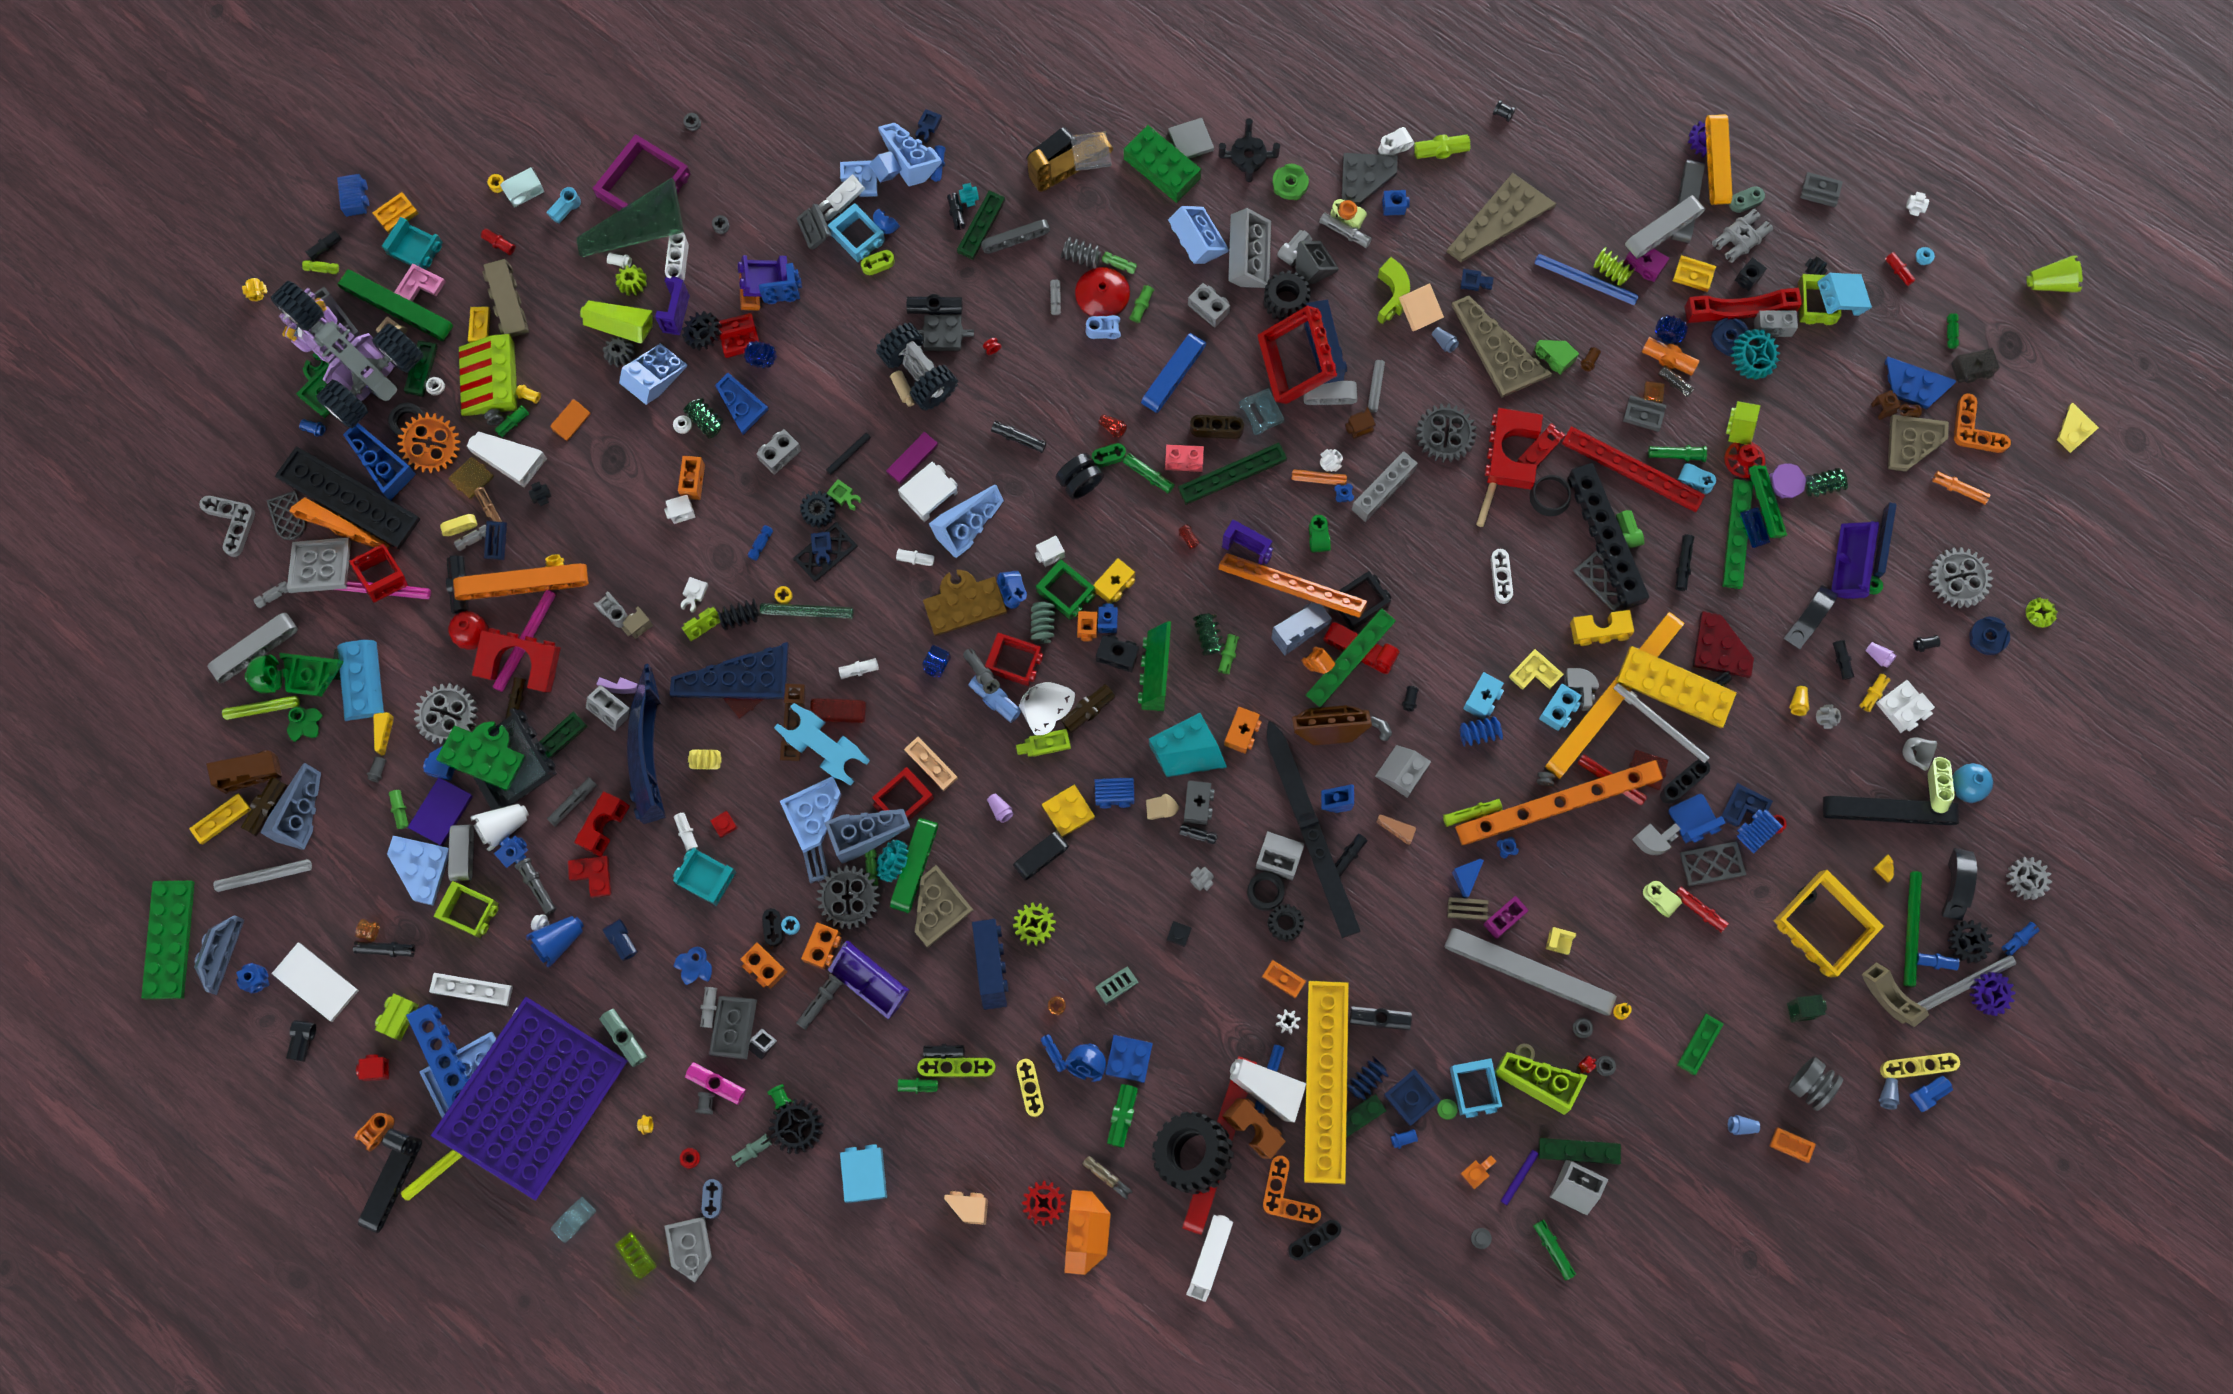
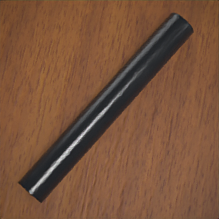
M868 433L863 434L826 469L827 473L832 475L871 438Z

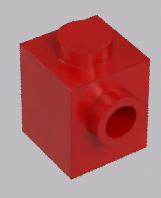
M375 1054L366 1055L365 1059H359V1064L356 1066V1075L363 1081L389 1079V1059L378 1057Z

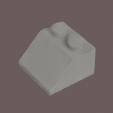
M1396 745L1375 777L1408 798L1431 761L1414 750Z

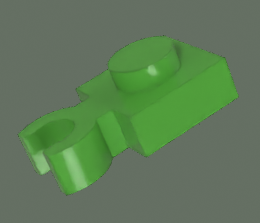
M839 479L826 493L828 497L830 496L841 506L846 502L853 511L856 508L852 505V502H862L858 495H851L853 489Z

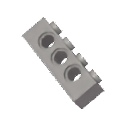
M1403 451L1353 503L1352 511L1366 522L1415 472L1418 463Z

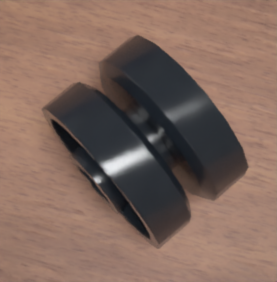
M1088 453L1074 457L1062 466L1056 474V480L1062 487H1066L1065 491L1072 500L1079 499L1091 492L1104 478V473L1098 466H1094V460Z

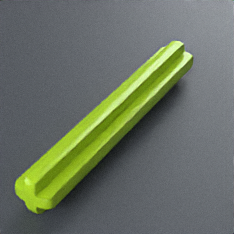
M290 696L225 708L222 710V716L228 720L300 706V700L297 696Z

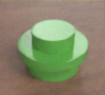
M1444 1099L1439 1102L1437 1112L1443 1119H1452L1457 1114V1105L1450 1099Z

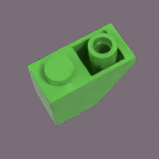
M1539 340L1534 349L1537 356L1544 359L1550 368L1555 372L1557 371L1560 375L1576 361L1579 355L1567 341Z

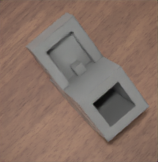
M1567 668L1564 673V685L1575 692H1580V695H1582L1580 698L1581 711H1589L1595 703V694L1592 692H1596L1599 688L1598 680L1588 670Z
M1650 823L1632 840L1645 853L1661 855L1671 848L1670 843L1678 837L1676 833L1681 828L1675 823L1661 835Z

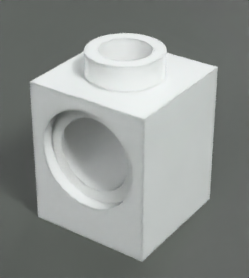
M688 495L666 501L667 508H664L667 519L671 518L674 524L696 518Z
M1057 536L1036 545L1037 552H1035V556L1038 562H1042L1045 567L1065 558V551Z

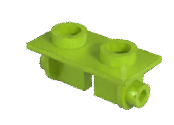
M708 607L698 615L700 619L697 620L694 617L681 627L690 641H693L720 623L718 612L714 607Z

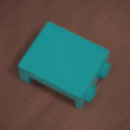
M400 217L383 243L382 248L387 255L410 266L415 264L426 270L432 264L436 253L441 250L443 242L437 234L432 236L410 225L406 219Z
M693 847L691 851L688 850L686 852L681 868L678 867L674 872L673 881L680 887L717 906L737 872L730 866H725Z

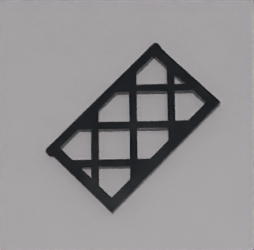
M837 522L825 531L831 532L835 528L839 531V538L831 537V541H839L838 551L832 550V552H827V554H837V558L830 565L826 563V558H823V563H820V566L817 563H812V542L793 557V560L797 562L814 582L819 580L858 547ZM842 541L849 542L852 545L846 551H841ZM805 553H810L809 563L801 562L799 558ZM822 567V571L814 576L811 573V568Z

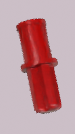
M488 229L482 230L481 238L492 244L494 248H499L508 255L514 253L516 246L503 239L502 235H497Z
M1895 252L1885 258V261L1894 270V274H1898L1907 286L1915 282V278L1906 268L1907 264H1904Z

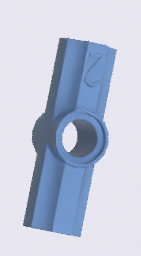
M976 675L971 679L968 684L969 687L983 698L982 700L989 708L994 711L996 710L1010 723L1019 717L1021 713L1020 708L1007 698L1008 696L1001 688L992 694H987L983 690V685L979 684L976 680Z

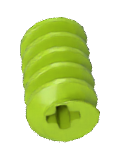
M1605 247L1597 256L1594 268L1600 267V273L1606 271L1605 276L1608 278L1612 275L1611 281L1614 282L1618 279L1617 285L1621 286L1630 278L1635 268L1629 271L1630 264L1624 267V260L1617 262L1618 255L1611 258L1612 251L1606 254Z

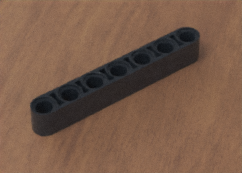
M1847 796L1823 797V817L1829 819L1931 825L1959 824L1957 803H1951L1947 812L1938 813L1932 809L1930 801Z

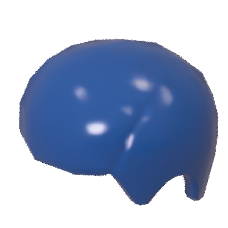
M877 209L873 214V222L884 234H891L900 227L894 218L884 216L885 211Z

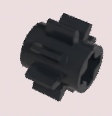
M1817 256L1814 260L1810 258L1805 264L1808 267L1805 272L1808 274L1825 275L1828 271L1825 268L1827 263Z
M540 482L532 484V490L528 492L533 503H539L540 506L549 503L548 498L552 497L547 484L541 485Z

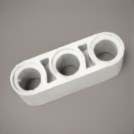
M679 230L673 231L669 236L665 274L666 277L671 278L674 273H678L675 277L684 281L689 245L685 234Z

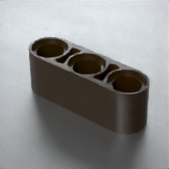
M1195 415L1190 421V432L1195 437L1238 439L1243 435L1244 421L1240 417ZM1201 424L1203 427L1196 428L1194 425ZM1213 425H1220L1221 428H1220V429H1214L1212 426H1213ZM1238 426L1240 429L1233 430L1231 427Z

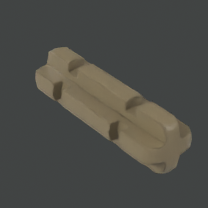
M1090 1156L1084 1160L1083 1166L1088 1170L1091 1169L1093 1174L1103 1182L1106 1181V1184L1111 1188L1115 1187L1119 1181L1118 1178L1114 1175L1111 1176L1108 1170L1099 1163L1096 1164L1095 1160Z

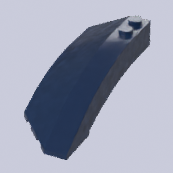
M649 664L644 665L631 705L627 739L628 769L632 787L629 793L632 802L635 801L637 808L634 809L636 819H640L643 824L666 818L654 764V725L657 705L661 704L653 671Z

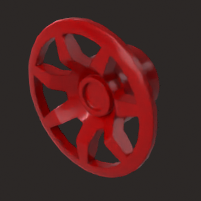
M1734 442L1725 452V465L1733 475L1748 479L1751 475H1748L1749 466L1757 465L1755 460L1761 458V466H1765V455L1762 449L1753 442L1751 444H1744L1741 448L1739 446L1742 445L1741 443ZM1735 447L1737 454L1729 455L1730 450ZM1728 459L1737 460L1738 462L1731 468ZM1740 466H1743L1744 475L1739 474L1734 470H1736Z

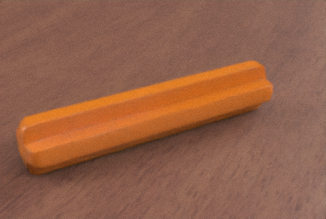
M1296 469L1292 471L1291 477L1294 481L1339 484L1341 486L1346 485L1347 476L1343 474Z

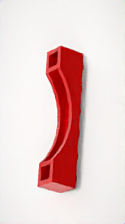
M1789 288L1742 299H1720L1708 295L1689 297L1684 307L1687 323L1719 321L1725 318H1754L1759 311L1798 312L1802 306L1799 288Z

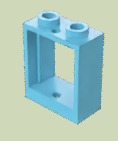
M855 203L827 225L831 236L857 262L869 256L871 251L881 247L885 241L883 231ZM860 218L875 234L858 248H855L841 232Z
M1491 1058L1450 1067L1460 1116L1466 1115V1118L1478 1116L1477 1112L1485 1111L1486 1114L1498 1112L1497 1109L1502 1107ZM1486 1070L1493 1103L1465 1108L1458 1074Z

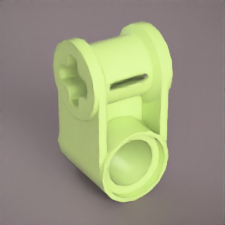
M1336 200L1333 203L1330 215L1352 228L1360 229L1367 216L1366 211L1357 206L1355 217L1345 220L1338 213L1340 204L1345 200Z
M1653 881L1643 889L1645 899L1654 905L1665 917L1669 918L1682 904L1681 899L1659 881ZM1652 888L1656 889L1654 895L1651 893L1653 891Z

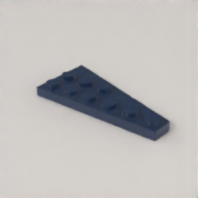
M786 642L777 647H769L757 653H749L723 661V663L717 665H709L697 671L693 670L671 677L670 697L784 699L785 683L787 684L789 644Z

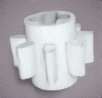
M1916 192V195L1909 196L1906 208L1910 209V214L1919 216L1920 212L1925 213L1929 199H1925L1924 193Z
M1326 449L1320 454L1322 456L1320 465L1325 471L1336 472L1342 467L1340 463L1343 457L1336 449Z
M1284 1009L1283 1016L1277 1015L1280 1022L1276 1023V1026H1281V1033L1286 1030L1291 1035L1293 1028L1299 1029L1296 1022L1300 1020V1017L1295 1018V1011L1287 1013V1010ZM1286 1017L1293 1021L1290 1026L1283 1023Z

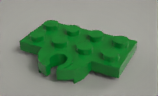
M313 353V357L316 360H320L321 364L318 367H313L312 363L306 360L302 369L309 381L296 395L325 419L330 412L318 401L316 395L327 385L323 377L329 364Z
M491 721L478 725L473 732L454 725L436 760L508 791L526 757L519 752L509 749L511 744L510 735L504 726L501 725L499 727V734L497 736L489 735L490 731L496 726V723Z

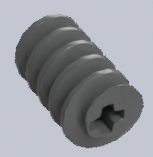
M1069 237L1064 244L1061 258L1065 255V259L1069 261L1072 257V262L1074 263L1079 259L1080 265H1083L1086 261L1087 267H1090L1093 263V268L1096 269L1100 262L1102 251H1099L1098 245L1093 250L1092 243L1085 247V241L1078 245V239L1071 243V237Z

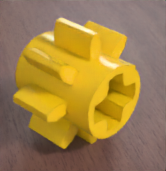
M257 278L248 279L245 282L246 286H242L243 294L251 301H260L264 297L263 294L267 293L266 285Z

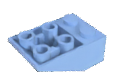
M660 343L622 367L619 383L647 405L667 389L685 370L687 364Z

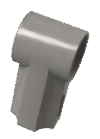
M1299 230L1289 243H1285L1277 253V256L1291 267L1296 264L1298 243L1300 241H1312L1309 233L1305 230Z

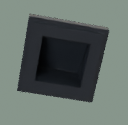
M761 1029L750 1039L749 1050L759 1059H763L777 1040L764 1029Z

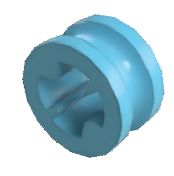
M788 916L783 919L781 927L786 934L794 935L799 931L800 923L795 917ZM791 921L792 923H796L794 924L793 930H790L789 928L788 930H786V927L788 926L787 922Z

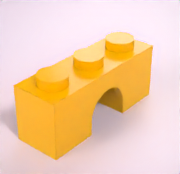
M1630 610L1611 612L1607 618L1609 624L1607 628L1596 626L1592 615L1573 617L1570 625L1574 645L1587 646L1597 641L1602 644L1608 643L1612 639H1618V641L1628 640L1634 633Z

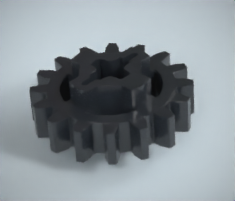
M703 311L702 315L696 312V317L689 316L691 320L684 322L687 326L682 328L685 332L682 334V337L692 349L697 348L701 351L702 347L707 350L709 344L714 346V340L719 341L717 335L722 334L719 330L722 326L717 317L711 312L707 314Z
M1964 920L1960 922V925L1956 924L1953 926L1955 930L1949 931L1952 937L1948 938L1947 941L1952 942V945L1948 948L1955 950L1953 956L1959 955V961L1966 959L1968 964L1972 963L1973 960L1975 963H1978L1981 959L1987 958L1986 953L1992 952L1988 948V946L1994 944V942L1988 939L1992 937V934H1986L1988 928L1982 929L1981 922L1974 925V920H1970L1968 923ZM1964 929H1970L1968 933L1962 932ZM1972 951H1979L1977 954H1970Z

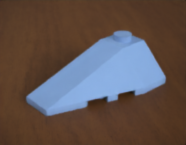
M891 123L878 127L889 152L893 153L902 169L899 173L908 186L925 182L942 163L934 149L922 145L921 140H915L909 136V132L898 124Z
M993 485L942 513L930 522L929 525L936 539L957 558L974 543L973 539L978 533L982 532L986 521L992 518L1004 500L997 485Z

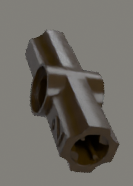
M1104 684L1092 695L1081 699L1076 704V708L1061 719L1064 727L1072 733L1086 721L1095 718L1101 709L1115 698L1114 693Z
M271 777L261 795L259 794L253 799L250 806L251 811L240 828L257 836L288 785Z

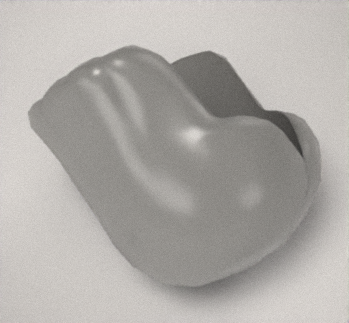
M1918 737L1910 738L1903 746L1902 755L1907 762L1927 771L1937 748V741ZM1914 749L1917 751L1916 756L1913 753Z

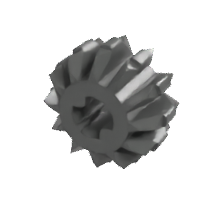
M612 337L611 342L606 341L607 346L603 347V356L611 366L615 364L619 368L620 364L625 366L627 361L632 362L631 357L635 356L634 346L628 339L621 337L615 339Z

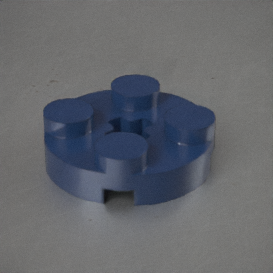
M1725 318L1715 325L1710 339L1717 350L1730 356L1734 353L1731 348L1736 346L1734 341L1738 339L1740 334H1744L1749 329L1739 319L1734 318L1731 320ZM1726 333L1729 335L1734 334L1733 340L1728 339Z
M1990 616L1978 620L1970 629L1971 647L1985 655H1997L2010 642V632L2007 631L2006 624L2002 620ZM1991 632V636H1993L1994 639H1987L1985 634Z

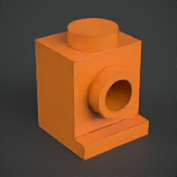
M1078 611L1077 638L1089 642L1092 641V638L1097 637V612ZM1089 626L1091 630H1084V628Z

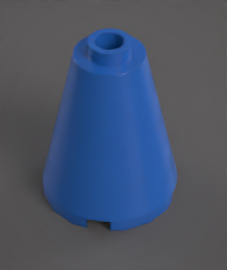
M570 916L527 934L526 939L527 941L532 940L533 944L530 946L543 963L547 961L546 966L550 967L580 936L584 925L578 917Z

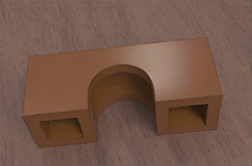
M1237 1098L1222 1116L1235 1130L1245 1131L1250 1124L1254 1127L1255 1136L1249 1145L1261 1158L1271 1159L1286 1142L1281 1137L1282 1133L1276 1127H1272L1268 1123L1269 1119L1264 1114L1259 1113L1255 1109V1104L1247 1098Z

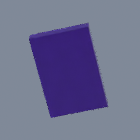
M438 777L408 828L443 847L450 835V827L457 824L473 796Z

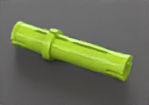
M1500 799L1486 803L1480 802L1474 807L1443 815V820L1446 827L1502 811L1503 808Z

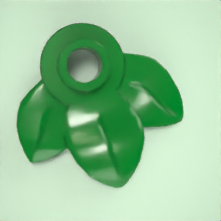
M292 708L288 714L290 723L287 727V733L291 740L296 742L302 735L316 738L319 734V727L316 722L323 715L315 708ZM301 714V718L297 720L296 716Z

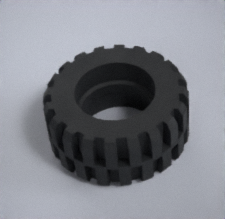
M1183 1112L1181 1117L1178 1115L1171 1117L1172 1121H1166L1162 1125L1164 1127L1163 1130H1158L1156 1134L1158 1139L1153 1142L1152 1148L1155 1149V1152L1152 1153V1160L1156 1161L1154 1163L1155 1170L1159 1172L1162 1180L1182 1192H1189L1191 1194L1209 1192V1187L1216 1188L1219 1185L1218 1181L1226 1178L1225 1172L1227 1169L1230 1170L1232 1166L1229 1162L1230 1159H1233L1234 1152L1230 1150L1233 1144L1232 1140L1228 1139L1229 1134L1227 1130L1223 1129V1126L1215 1120L1199 1112H1192L1191 1114ZM1202 1135L1206 1143L1205 1156L1197 1167L1184 1171L1180 1164L1181 1149L1190 1138Z

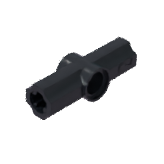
M931 294L928 297H907L906 301L907 314H962L963 310L962 297H940L937 294ZM932 304H938L937 307H931Z
M450 556L447 558L448 578H446V588L450 594L451 612L458 614L462 611H469L468 600L461 601L455 599L453 579L467 576L465 560L463 556Z
M1352 1006L1350 1024L1410 1030L1412 1013L1386 1010L1384 1008L1373 1009ZM1376 1014H1383L1386 1021L1379 1023L1376 1020Z

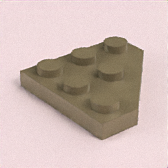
M1892 415L1890 417L1888 469L1908 471L1946 442L1948 439L1949 422Z
M937 865L921 877L915 925L916 935L928 948L974 911Z

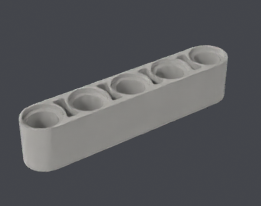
M1692 195L1629 238L1625 246L1638 259L1698 218L1705 211V208Z
M287 613L279 614L212 660L207 667L218 683L226 682L247 668L251 660L267 654L298 631V628Z

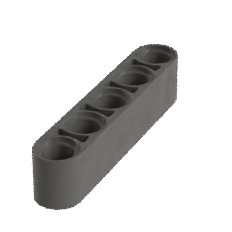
M1686 160L1677 205L1692 195L1699 201L1705 163ZM1695 220L1673 234L1671 240L1690 243Z

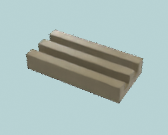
M1448 898L1447 918L1488 920V900ZM1452 903L1483 905V908L1452 905ZM1452 910L1483 912V915L1452 913Z

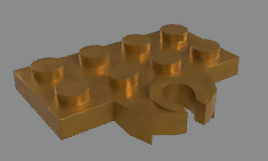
M957 570V575L961 578V582L959 584H952V576L950 572L947 573L941 581V594L923 599L934 636L1006 614L1007 611L995 577L976 582L969 572Z

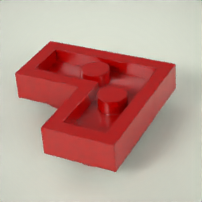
M608 856L568 861L569 880L589 879L591 898L611 895Z

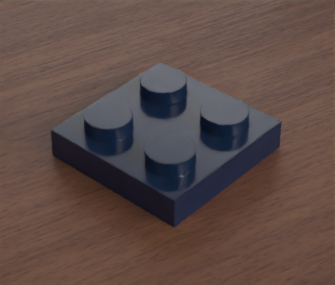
M1415 1069L1384 1094V1097L1409 1126L1414 1124L1441 1101Z

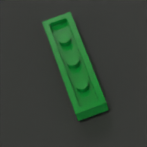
M1754 465L1749 468L1750 478L1756 490V497L1760 503L1761 514L1767 526V533L1770 538H1783L1787 536V532L1766 466Z

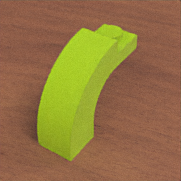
M1392 257L1386 261L1378 273V278L1390 287L1393 295L1378 314L1377 320L1381 324L1386 320L1390 321L1395 313L1399 316L1403 313L1404 310L1399 297L1410 292V281L1405 269Z

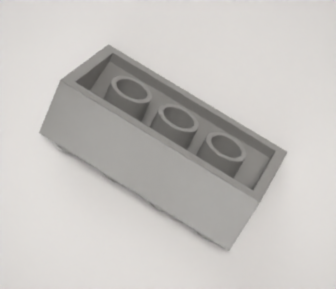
M1248 208L1231 214L1228 281L1240 287L1265 288L1270 275L1271 220Z

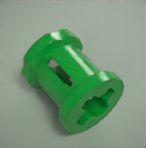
M783 1084L767 1092L776 1104V1111L780 1110L779 1106L785 1108L786 1101L790 1104L792 1103V1100L788 1099L784 1091L785 1086Z

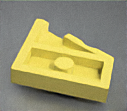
M2074 403L2070 404L2067 408L2068 412L2057 438V441L2070 453L2099 428Z

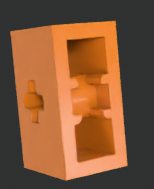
M682 456L678 486L680 496L688 495L691 500H701L705 464L701 457Z
M1238 706L1224 746L1246 754L1247 749L1251 750L1255 741L1252 738L1254 731L1258 732L1262 721H1259L1260 714ZM1243 728H1246V732L1242 734L1241 730H1243Z

